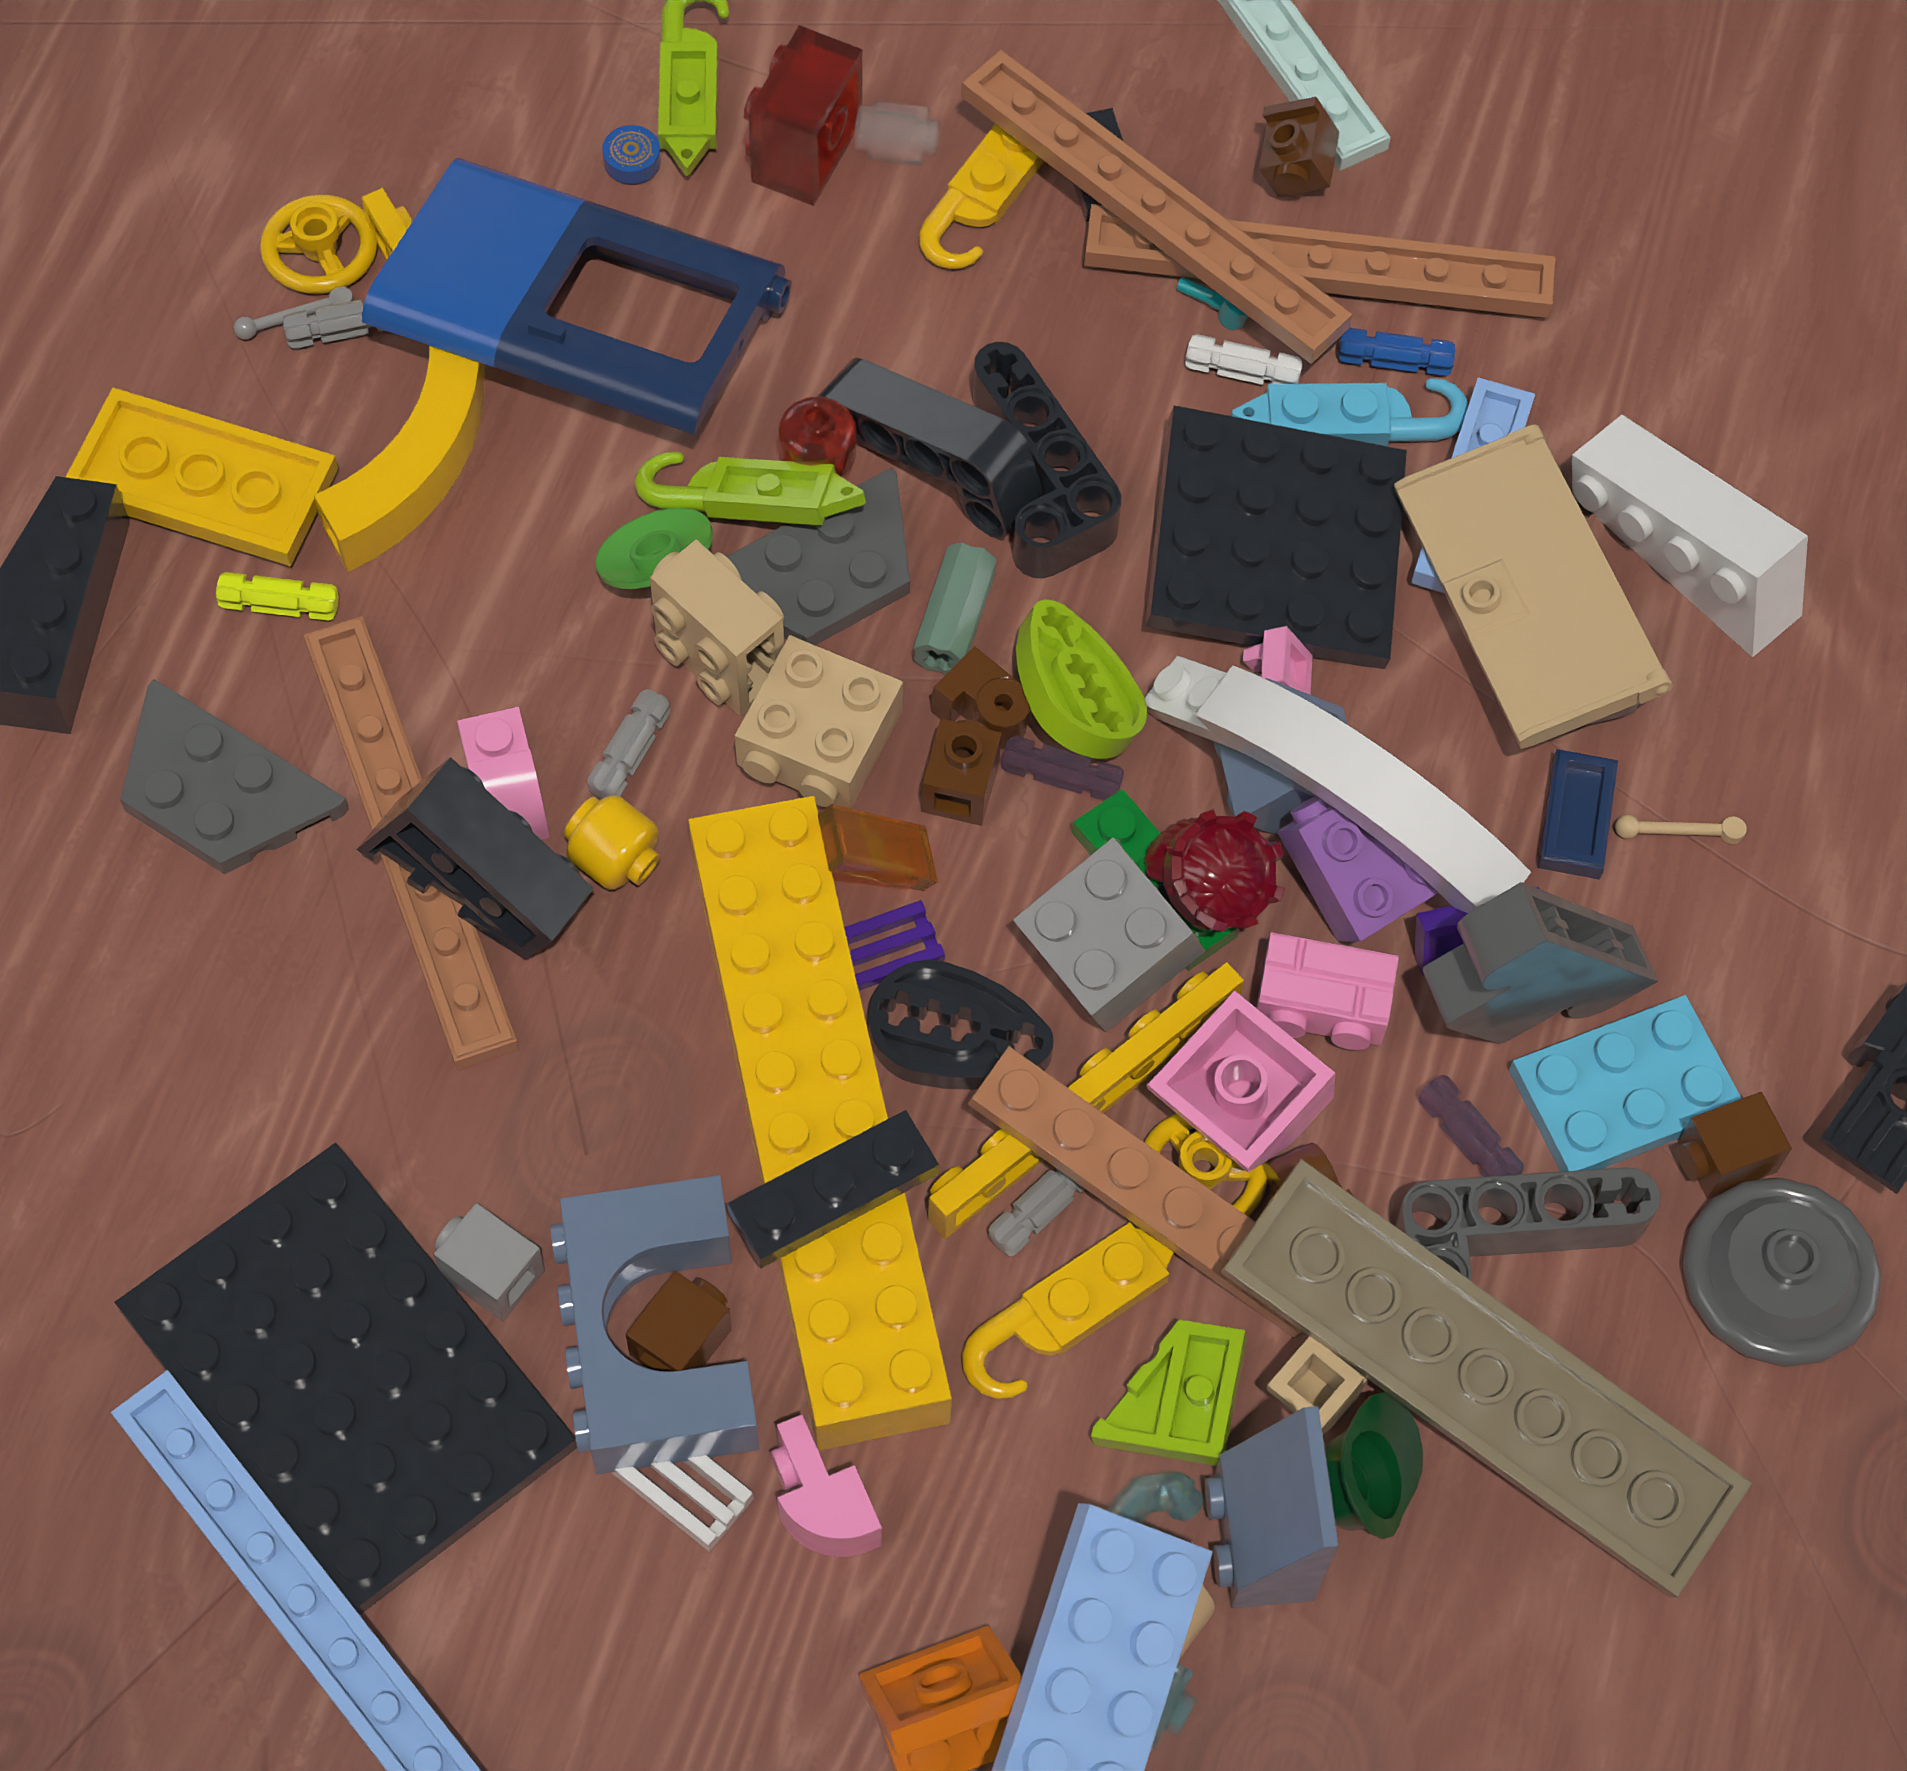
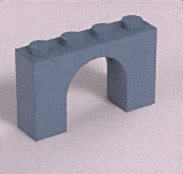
M720 1175L560 1198L563 1223L551 1224L550 1229L555 1264L568 1263L570 1284L558 1286V1296L563 1326H576L578 1346L565 1348L570 1389L583 1387L586 1410L573 1412L578 1453L591 1451L595 1473L598 1475L615 1472L614 1469L634 1467L637 1469L650 1467L653 1463L666 1461L677 1463L689 1461L688 1458L699 1456L710 1458L759 1450L748 1361L675 1372L654 1371L629 1361L620 1354L607 1336L609 1319L616 1304L629 1289L639 1282L658 1274L732 1263Z

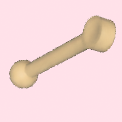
M1627 814L1618 818L1615 824L1617 834L1624 839H1631L1638 833L1720 836L1728 844H1737L1741 842L1747 831L1745 822L1734 816L1726 818L1722 824L1638 821L1633 815Z

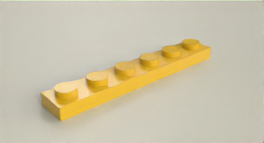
M1227 962L1211 975H1208L1205 971L1196 974L1180 989L1177 994L1178 1001L1163 1013L1154 1009L1145 1014L1130 1030L1128 1034L1129 1040L1113 1052L1109 1048H1104L1092 1056L1080 1071L1081 1078L1070 1085L1068 1089L1104 1114L1169 1062L1234 991L1241 995L1244 983L1243 978ZM1000 1129L983 1145L980 1151L981 1157L964 1170L960 1166L951 1168L934 1183L930 1190L932 1195L929 1197L928 1221L946 1240L1045 1161V1159L1003 1129Z

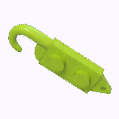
M666 0L662 10L658 140L660 149H667L686 176L691 174L708 149H717L718 47L715 39L708 33L697 29L684 28V11L692 3L707 2L717 9L720 18L726 19L729 16V7L726 0Z
M665 452L645 461L637 471L634 482L639 497L651 506L661 509L689 508L699 512H706L707 517L822 525L827 516L866 504L864 491L837 475L834 464L719 457L717 462H711L702 467L692 477L688 486H677L654 482L655 475L661 469L669 465L680 464L684 461V455L681 452Z

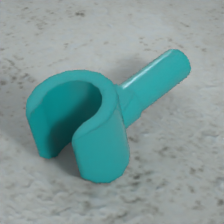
M1184 277L1179 280L1176 288L1177 291L1219 310L1218 319L1226 329L1236 330L1244 326L1248 315L1237 309L1219 293Z

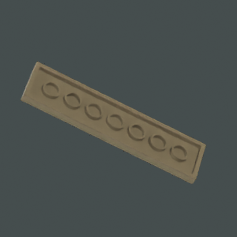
M1302 1159L1292 1169L1221 1270V1273L1302 1332L1331 1350L1349 1366L1670 1598L1680 1595L1752 1485V1482Z

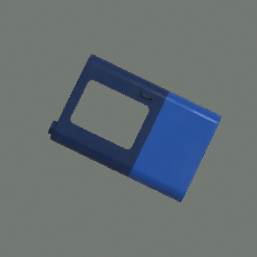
M456 158L449 165L374 279L364 301L362 323L695 435L736 360L740 357L759 319L767 321L774 312L781 314L784 311L791 293L792 281L785 278V267L783 264L461 158ZM583 251L733 300L703 355L695 362L681 361L547 315L546 312Z

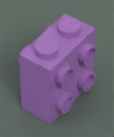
M1318 796L1294 808L1291 811L1294 821L1277 831L1337 941L1361 942L1439 893L1394 852Z

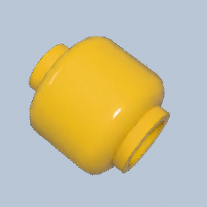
M610 795L601 800L594 796L589 798L572 816L563 833V836L569 840L566 850L568 859L608 890H615L630 880L636 885H640L652 873L661 858V855L654 850L659 836L658 827L652 820L618 795Z

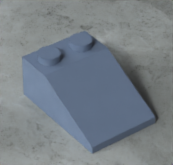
M1318 1406L1304 1407L1222 1453L1216 1467L1215 1477L1205 1479L1209 1520L1220 1519L1223 1545H1215L1213 1551L1216 1582L1218 1588L1229 1587L1231 1608L1314 1601L1338 1548V1540Z

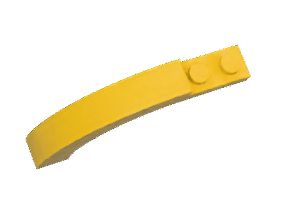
M381 188L361 198L366 221L370 228L376 231L377 247L387 261L411 225L412 219L404 206L394 208L386 192ZM429 345L427 375L420 398L398 435L366 466L347 479L314 494L322 528L347 572L377 558L402 541L431 514L459 477L472 451L481 422L485 389L483 363Z

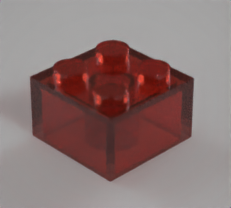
M801 25L797 27L787 45L780 44L777 47L770 63L768 78L762 88L755 86L752 89L744 108V119L749 121V137L746 143L745 154L750 157L751 182L809 205H815L863 122L861 48Z

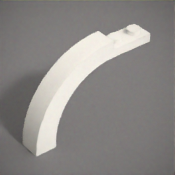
M1176 656L1173 662L1158 674L1153 688L1145 697L1147 711L1155 719L1248 755L1298 783L1336 808L1400 857L1456 909L1469 913L1518 883H1524L1531 873L1486 828L1410 767L1331 714L1258 675L1233 665L1225 673Z

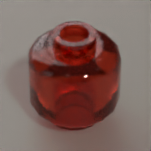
M820 396L807 397L796 401L784 411L778 425L780 461H790L809 466L834 464L836 474L842 478L850 472L856 459V423L849 410L836 400Z

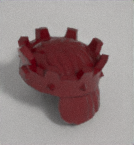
M1214 809L1201 813L1198 818L1182 819L1177 821L1176 824H1171L1167 827L1166 831H1162L1151 842L1144 862L1146 865V876L1164 884L1172 905L1187 921L1192 923L1193 927L1202 931L1217 930L1223 932L1235 927L1240 930L1243 928L1247 929L1259 924L1256 918L1269 904L1281 902L1285 888L1276 885V862L1285 855L1279 841L1268 843L1253 827L1257 819L1255 815L1243 811L1235 817L1216 816Z

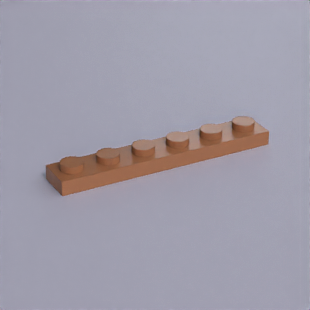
M1009 1046L969 1101V1106L1290 1336L1295 1338L1302 1333L1300 1329L1221 1273V1270L1255 1224L1252 1219Z

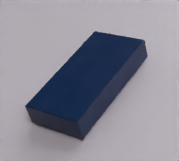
M1556 749L1552 762L1538 868L1600 880L1605 865L1618 760Z

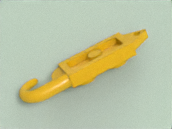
M995 123L950 181L948 191L924 220L919 232V244L925 257L936 266L947 269H961L974 264L983 254L981 247L975 246L966 253L953 254L941 247L940 238L953 221L974 227L990 226L993 223L997 224L1044 163V160Z
M1129 1222L1024 1292L1021 1299L980 1325L967 1339L962 1353L963 1371L969 1383L981 1394L995 1399L1013 1398L1025 1392L1028 1388L1025 1380L1020 1379L1010 1383H1002L992 1379L987 1374L984 1365L985 1358L990 1351L1015 1335L1027 1348L1037 1354L1047 1356L1063 1354L1168 1283L1170 1273L1167 1271V1268L1175 1252L1141 1228L1135 1229L1131 1222Z

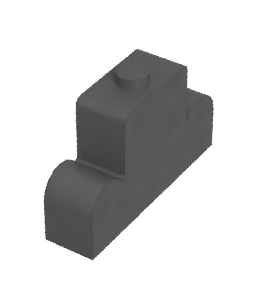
M1522 882L1466 914L1458 922L1457 926L1464 944L1422 968L1447 1028L1499 1044L1515 1038L1565 1009L1571 1018L1590 1017L1616 1006L1658 982L1632 925Z

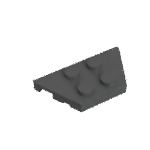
M892 467L857 486L864 491L866 504L827 516L822 525L787 523L726 556L738 570L741 580L756 594L759 591L765 592L780 607L784 615L783 633L785 639H788L789 635L810 644L817 645L910 593V575L897 473Z
M153 679L148 685L120 801L125 812L221 873L226 874L251 862L258 853L264 850H275L296 840V831L322 818L329 816L333 822L343 817L349 810L346 798L162 683Z

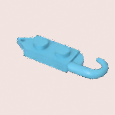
M1433 378L1426 381V388L1442 393L1451 404L1450 412L1443 417L1412 418L1409 404L1404 396L1396 389L1387 387L1386 383L1268 384L1266 393L1232 410L1231 416L1388 446L1390 441H1439L1452 437L1461 430L1469 404L1465 394L1455 384L1443 379Z

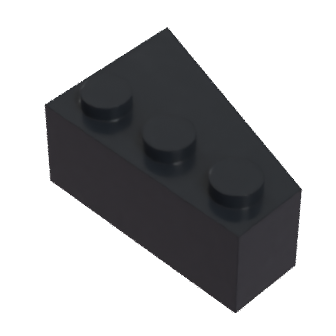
M451 757L399 798L356 849L371 860H374L381 852L412 872L407 879V883L423 894L432 885L462 905L457 916L524 960L554 940L594 889L580 876L574 863L568 858L556 854L532 832V828L525 818L514 811L508 810L485 789L478 775L468 768L461 767Z

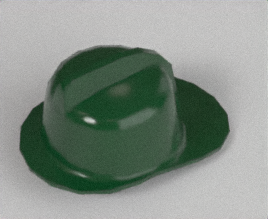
M1384 1392L1369 1396L1358 1409L1347 1431L1324 1444L1335 1526L1349 1531L1367 1529L1370 1534L1380 1539L1395 1535L1400 1526L1402 1516L1417 1490L1423 1471V1447L1417 1424L1410 1410L1405 1405Z

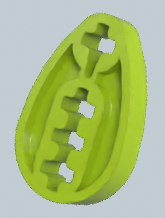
M1047 599L1038 601L1021 623L1016 645L1018 672L1024 694L1033 715L1040 726L1055 741L1077 754L1096 759H1108L1122 754L1143 729L1147 720V705L1140 688L1117 654L1089 624L1060 602Z

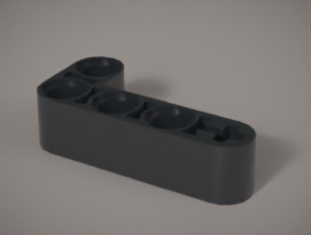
M993 342L985 345L978 351L974 360L972 400L975 407L1011 423L1022 433L1028 442L1043 494L1040 498L1022 507L1015 517L1013 561L1023 574L1032 578L1044 579L1054 576L1106 550L1114 543L1118 534L1122 495L1115 481L1024 352L1008 342ZM1023 423H1035L1038 426H1025ZM1054 467H1066V468H1068V469H1070V470H1068V471H1057V470H1055V469H1053V468H1054ZM1087 511H1095L1102 515L1095 517L1088 516L1083 513ZM1045 537L1051 541L1042 543L1033 541L1031 538Z
M851 359L813 401L818 417L838 435L955 486L967 517L979 530L996 539L1004 538L1015 526V517L1019 510L1029 502L1040 498L1043 494L1028 442L1015 426L998 416L865 359Z

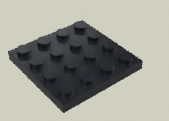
M1174 405L1168 419L1146 626L1250 646L1263 643L1265 630L1287 626L1314 658L1362 667L1385 669L1391 659L1403 507L1395 492L1394 484L1405 477L1407 450Z

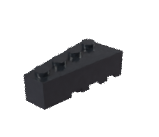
M56 476L0 567V725L71 734L130 525L117 484Z

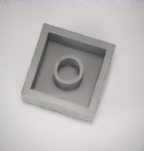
M1114 837L1013 919L1105 1032H1108L1205 952V949L1191 929Z

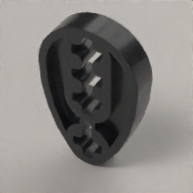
M921 960L895 969L877 986L869 1005L868 1033L874 1054L889 1072L913 1084L941 1089L977 1090L1009 1046L1015 1050L1013 1044L1019 1042L1021 1035H1028L1033 1038V1048L1035 1049L1029 1050L1026 1059L1043 1071L1047 1069L1051 1062L1054 1042L1052 1030L1024 1000L1001 984L975 971L948 962ZM897 1004H904L908 1006L909 1017H904L900 1026L889 1024V1013L887 1012H893ZM928 1011L938 1013L939 1024H941L933 1028L932 1034L920 1031L919 1020H924ZM959 1019L970 1021V1032H972L966 1034L963 1042L952 1040V1030L950 1029L956 1027Z

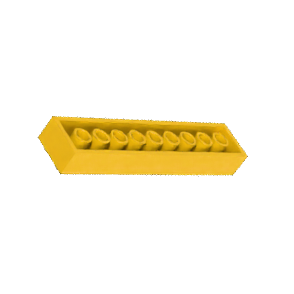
M814 796L688 819L691 853L761 1185L888 1119ZM905 1193L777 1260L818 1451L950 1424L952 1397Z

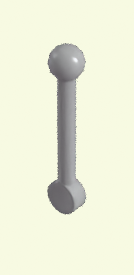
M346 287L333 289L328 298L254 320L249 317H240L234 323V333L240 339L249 340L259 330L282 324L283 317L286 314L306 310L307 316L316 314L315 308L353 301L352 292Z

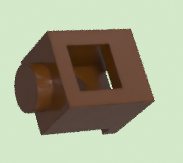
M1315 96L1264 107L1263 118L1267 122L1259 170L1278 197L1297 195L1307 191L1329 188L1340 132L1318 98Z

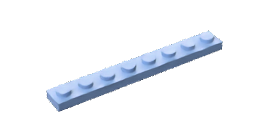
M168 1370L111 1412L120 1427L386 1771H481Z

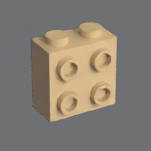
M696 539L680 553L672 552L665 556L654 569L653 575L650 576L653 602L651 611L654 616L656 631L654 641L659 651L669 662L676 666L683 663L697 676L698 685L711 701L718 705L725 702L741 717L749 710L784 646V615L777 603L768 594L762 591L756 594L741 580L738 570L725 555L720 552H716L713 555Z
M789 635L735 734L737 765L741 766L748 775L764 783H774L777 781L799 790L803 797L814 796L816 805L822 807L835 805L850 812L903 712V681Z

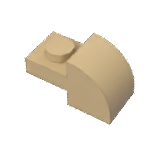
M1309 1336L1267 1385V1391L1293 1413L1304 1407L1318 1406L1322 1434H1324L1359 1398L1360 1391L1370 1380L1349 1366L1331 1350Z

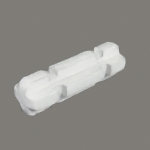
M1199 334L1193 335L1189 341L1185 361L1186 366L1190 369L1208 373L1210 367L1218 369L1217 375L1263 385L1264 379L1273 381L1272 384H1298L1302 359L1298 356L1279 352L1278 358L1270 356L1271 350L1224 340L1223 346L1215 344L1216 338Z

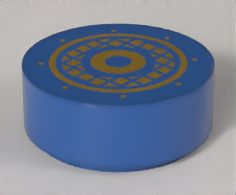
M637 125L622 126L610 132L603 142L602 153L605 170L618 182L625 184L642 183L651 179L660 168V144L655 134L647 128Z

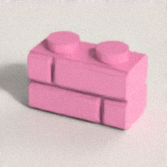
M1271 932L1263 964L1256 1008L1292 1038L1302 1037L1308 1032L1329 1036L1335 1045L1349 1050H1363L1368 1048L1370 1044L1381 1046L1389 1022L1399 957L1392 954Z

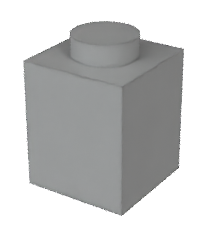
M477 1203L464 1218L456 1216L450 1220L439 1234L435 1243V1249L437 1250L433 1255L438 1270L446 1280L502 1322L545 1271L540 1248Z

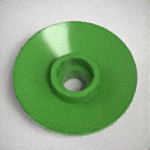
M689 508L663 509L645 514L626 523L606 539L597 553L596 569L601 579L610 586L621 589L650 587V576L653 575V571L658 563L672 552L680 553L696 539L706 549H709L713 540L712 526L709 519L703 513Z

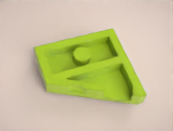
M1178 1320L1159 1344V1352L1156 1357L1149 1363L1143 1364L1127 1384L1128 1392L1106 1420L1100 1418L1094 1425L1091 1435L1094 1446L1217 1466L1220 1455L1226 1452L1247 1344L1246 1331Z

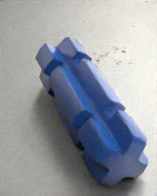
M1349 328L1340 338L1338 355L1339 360L1345 363L1362 365L1363 359L1371 360V366L1412 372H1418L1419 367H1426L1427 374L1447 376L1450 375L1454 366L1455 344L1451 341L1431 339V344H1424L1423 337L1376 331L1375 337L1367 336V330Z

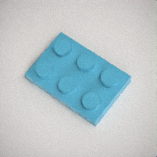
M1686 995L1513 1060L1509 1068V1073L1560 1172L1603 1169L1678 1140L1692 1117L1742 1099Z

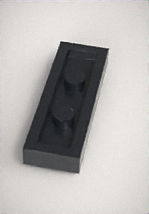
M904 1110L727 1203L728 1213L760 1268H763L939 1175V1163L908 1112Z

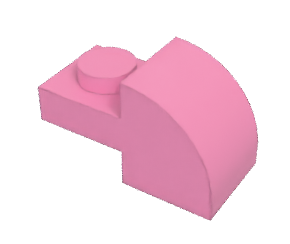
M519 707L457 720L468 769L479 776L485 789L508 810L514 811L525 818L535 835L541 840L550 838L536 771Z
M801 1414L777 1424L779 1448L770 1451L771 1459L785 1490L794 1486L797 1488L794 1491L777 1497L779 1518L792 1537L806 1548L832 1557L861 1555L881 1547L882 1527L855 1465L829 1476L803 1415Z

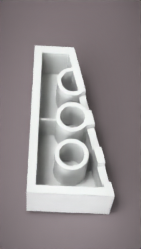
M1624 415L1618 417L1572 454V494L1577 501L1594 514L1752 658L1802 616L1808 542L1806 534Z

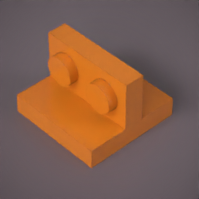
M989 1625L858 1674L866 1700L879 1722L894 1771H970L995 1761L1022 1679L1021 1673Z

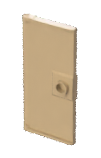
M1529 425L1507 434L1506 437L1404 477L1394 484L1395 492L1520 749L1537 745L1636 704H1643L1665 695L1672 689L1673 684L1669 676L1662 668L1548 448L1546 439L1538 425Z

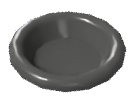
M1781 1177L1739 1183L1711 1199L1689 1229L1683 1260V1270L1691 1303L1713 1335L1747 1358L1782 1367L1824 1362L1855 1344L1876 1314L1882 1274L1873 1240L1850 1208L1817 1186Z

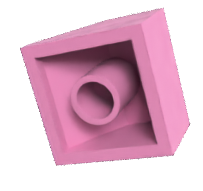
M1234 991L1147 1086L1148 1090L1245 1171L1250 1172L1290 1146L1334 1098L1335 1072Z

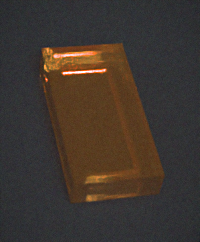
M835 804L829 805L817 814L829 871L919 891H925L938 882L926 826Z

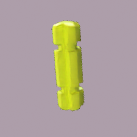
M224 572L220 574L216 586L218 605L225 609L244 610L245 605H251V612L301 617L303 612H309L310 619L329 621L335 618L339 604L337 587L333 584L312 582L310 588L304 587V581L254 575L252 581L246 580V574Z

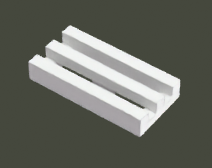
M707 1456L688 1458L689 1461L683 1462L732 1500L727 1507L670 1461L651 1464V1468L716 1519L708 1528L634 1467L614 1469L615 1472H611L709 1552L754 1500L753 1492Z

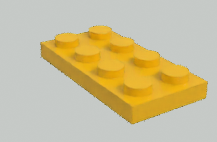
M112 387L66 477L117 484L126 513L130 517L291 566L318 512L314 494L330 487L338 471V464L335 455Z

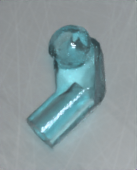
M1179 1471L1145 1475L1134 1479L1106 1511L1140 1524L1150 1513L1168 1511L1173 1519L1188 1521L1201 1510L1203 1497L1194 1488L1195 1481Z

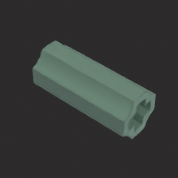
M963 542L947 546L913 648L915 651L913 660L926 670L937 671L946 675L971 649L996 573L995 564L997 559L984 548L969 546Z

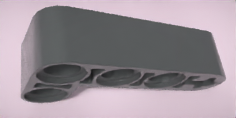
M1627 1167L1433 1180L1418 1183L1408 1190L1394 1226L1471 1281L1470 1257L1623 1247L1634 1244L1643 1236L1660 1205V1191L1656 1182L1649 1174L1636 1168ZM1614 1200L1622 1201V1203H1613V1202H1614ZM1551 1202L1560 1203L1572 1213L1573 1220L1561 1221L1553 1218L1546 1211L1544 1204ZM1484 1207L1496 1208L1506 1216L1508 1224L1501 1226L1492 1225L1480 1216L1478 1209ZM1420 1211L1430 1212L1441 1221L1443 1228L1427 1230L1415 1222L1412 1214ZM1627 1211H1635V1213L1628 1214Z

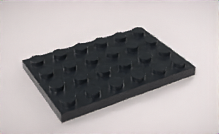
M336 1142L114 1302L120 1313L165 1371L168 1370L359 1616L577 1449L574 1436Z

